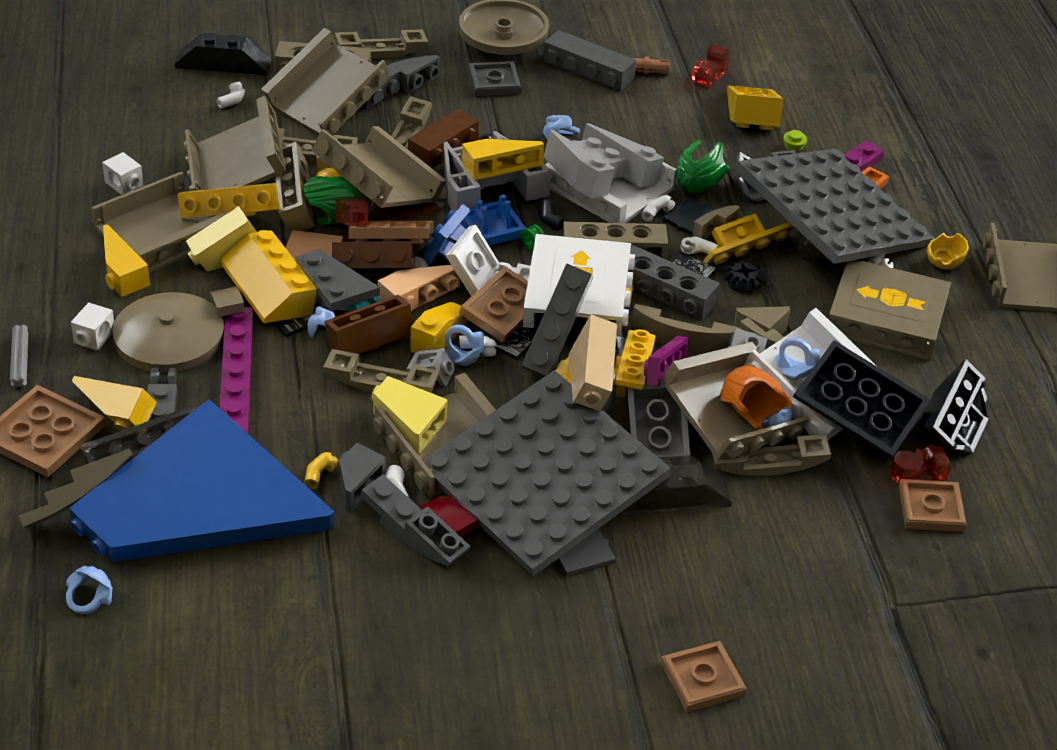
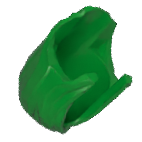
M696 140L684 150L678 159L676 167V177L683 190L691 193H702L715 186L729 172L730 166L723 159L724 147L722 143L717 142L706 156L697 161L692 159V153L701 144V140Z
M316 176L310 178L304 184V195L308 203L319 207L329 215V218H316L318 225L328 226L331 224L354 222L363 217L371 203L370 198L344 177Z

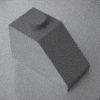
M356 443L349 451H345L338 462L340 484L346 511L351 513L363 501L360 497L362 489L381 475H385L386 457L359 443Z

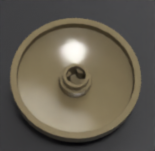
M484 0L472 4L462 12L459 19V32L465 42L478 50L499 55H514L526 53L541 46L549 34V20L539 8L523 1Z
M158 293L136 300L120 312L113 325L114 346L120 357L130 365L150 372L151 368H158L159 373H168L169 368H176V372L201 365L217 353L224 340L223 317H218L215 306L201 297L187 293Z

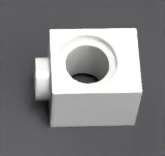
M120 153L102 162L105 183L121 195L144 186L141 165L125 153Z
M88 303L71 321L74 343L98 351L113 334V310Z

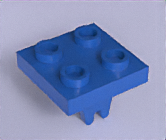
M505 194L499 196V201L484 205L482 200L476 201V206L469 208L471 211L462 223L466 229L469 226L476 225L489 246L521 238V232L526 228L512 210L510 201H506Z
M464 204L456 212L452 209L443 220L445 225L443 226L440 223L431 234L434 240L429 239L422 248L421 252L424 253L422 259L427 262L428 267L438 256L449 261L446 255L466 230L462 223L471 210Z

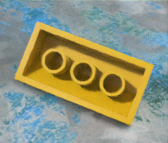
M272 230L248 233L220 259L221 266L263 323L300 318L313 314L317 288Z

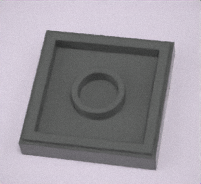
M514 61L469 64L468 71L475 96L521 94V84Z

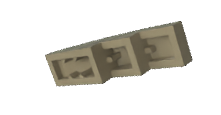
M127 449L70 470L74 482L45 492L48 505L19 515L22 526L28 529L68 510L133 458L131 450Z

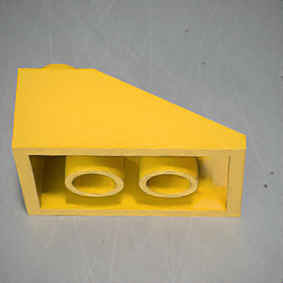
M727 85L730 120L736 123L737 127L750 128V124L759 125V128L764 130H773V126L780 127L784 99L774 90Z

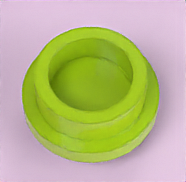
M792 130L784 134L783 142L788 150L800 151L807 144V137L801 131Z

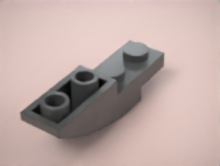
M437 55L415 57L387 65L391 77L362 106L368 109L399 91L409 94L438 78L440 73V57Z
M384 474L362 489L360 497L381 516L379 523L396 538L421 555L449 566L470 549L471 546L428 506L421 510Z

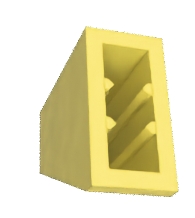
M238 206L186 240L191 249L188 255L196 266L201 264L206 272L223 268L220 264V259L245 235L257 231Z
M387 376L372 392L373 414L375 415V405L379 404L418 455L447 421V399Z

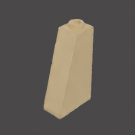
M590 315L569 352L573 402L601 411L610 396L613 384L616 323Z

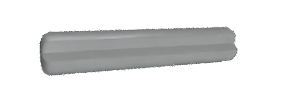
M15 325L12 328L10 381L13 388H23L27 384L28 327L25 325Z

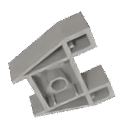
M589 123L585 126L581 141H570L556 131L550 130L544 158L574 189L590 199L608 195L612 179L620 177L626 178L640 188L657 184L664 157L657 154L655 149L640 145Z
M496 131L492 132V139L509 140ZM444 142L445 180H447V202L449 207L455 212L462 204L468 208L475 207L476 201L480 200V189L497 184H506L507 182H512L526 201L538 200L539 198L549 196L550 170L544 163L538 167L473 180L463 167L462 146L451 148L448 142Z

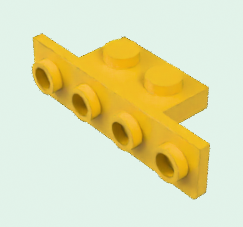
M275 183L180 192L177 195L181 219L214 216L224 212L229 213L238 206L245 216L255 215L257 211L280 209L277 185Z
M756 213L714 228L711 232L719 248L713 249L703 262L719 265L733 255L740 257L752 248L756 247L757 250L764 248L771 241L781 242L790 236L789 232L794 226L787 222L765 230Z
M629 330L622 356L617 355L613 371L616 375L617 397L625 398L627 387L641 390L644 388L646 376H644V363L652 354L655 335L645 330Z

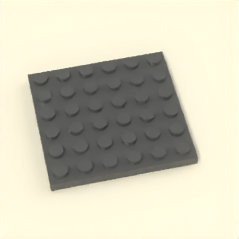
M829 149L741 160L734 167V170L833 264L926 247L934 239L927 232L926 227L911 218L907 210L900 208L890 195L881 191L877 184L861 173L858 166L850 163L840 150Z
M555 370L422 460L428 468L432 469V473L435 476V484L446 495L472 513L478 519L479 526L532 576H535L671 476V468L603 410L598 411L573 402L571 384Z

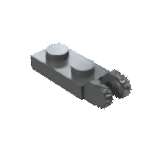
M151 368L150 384H148L147 393L157 403L144 431H169L174 427L178 393L176 368H169L168 384H158L160 381L158 368Z

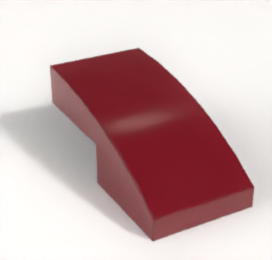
M441 494L419 506L421 510L428 506L460 537L479 527L478 519L465 507L448 496Z

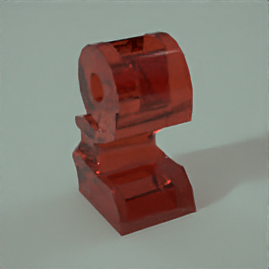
M711 44L707 51L706 61L700 59L696 64L692 74V81L710 88L716 79L719 80L720 76H724L728 69L729 50Z
M335 199L336 222H344V225L348 226L368 225L367 199Z
M928 445L925 449L917 448L915 453L904 450L896 453L890 476L894 482L899 484L900 479L918 480L920 473L926 471L932 481L947 482L951 465L942 446Z

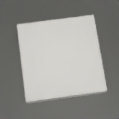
M476 225L469 226L446 255L471 297L495 276V271H498L499 261Z

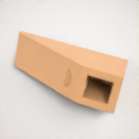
M452 265L399 270L378 280V286L380 287V296L378 297L384 300L399 295L410 304L412 311L460 287V278Z

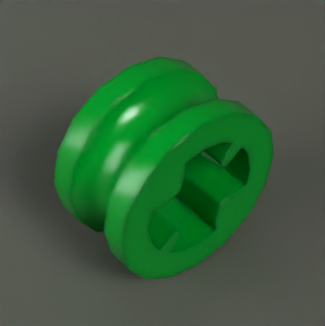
M536 224L523 229L521 232L523 244L529 250H534L536 234L545 235L543 230Z

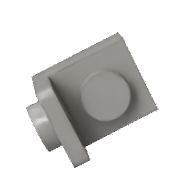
M444 348L417 351L406 369L409 372L412 365L438 369L439 376L437 381L440 386H447L455 371L453 361L449 358Z

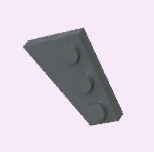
M320 249L295 257L297 264L315 285L317 294L330 311L380 296L379 286Z

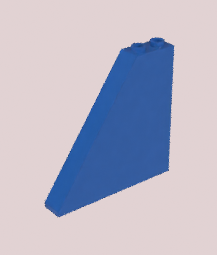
M209 399L69 508L72 520L70 525L73 530L81 537L85 535L91 541L93 549L100 556L106 555L112 562L326 531L334 526L335 513Z

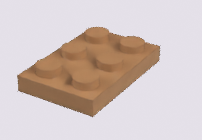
M505 266L461 306L459 314L503 343L523 324L524 302L528 281Z

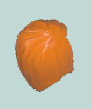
M750 365L731 371L726 376L723 388L720 391L721 402L731 404L742 418L758 430L763 429L761 424L767 417L780 410L791 409L792 402L781 385L766 372Z

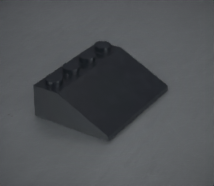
M835 340L832 341L793 395V398L891 459L916 425L931 400Z

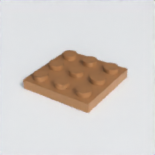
M356 221L349 227V239H356V242H371L374 239H382V242L408 239L412 243H424V240L429 239L433 233V221Z
M36 385L0 416V454L49 477L106 426L105 417Z

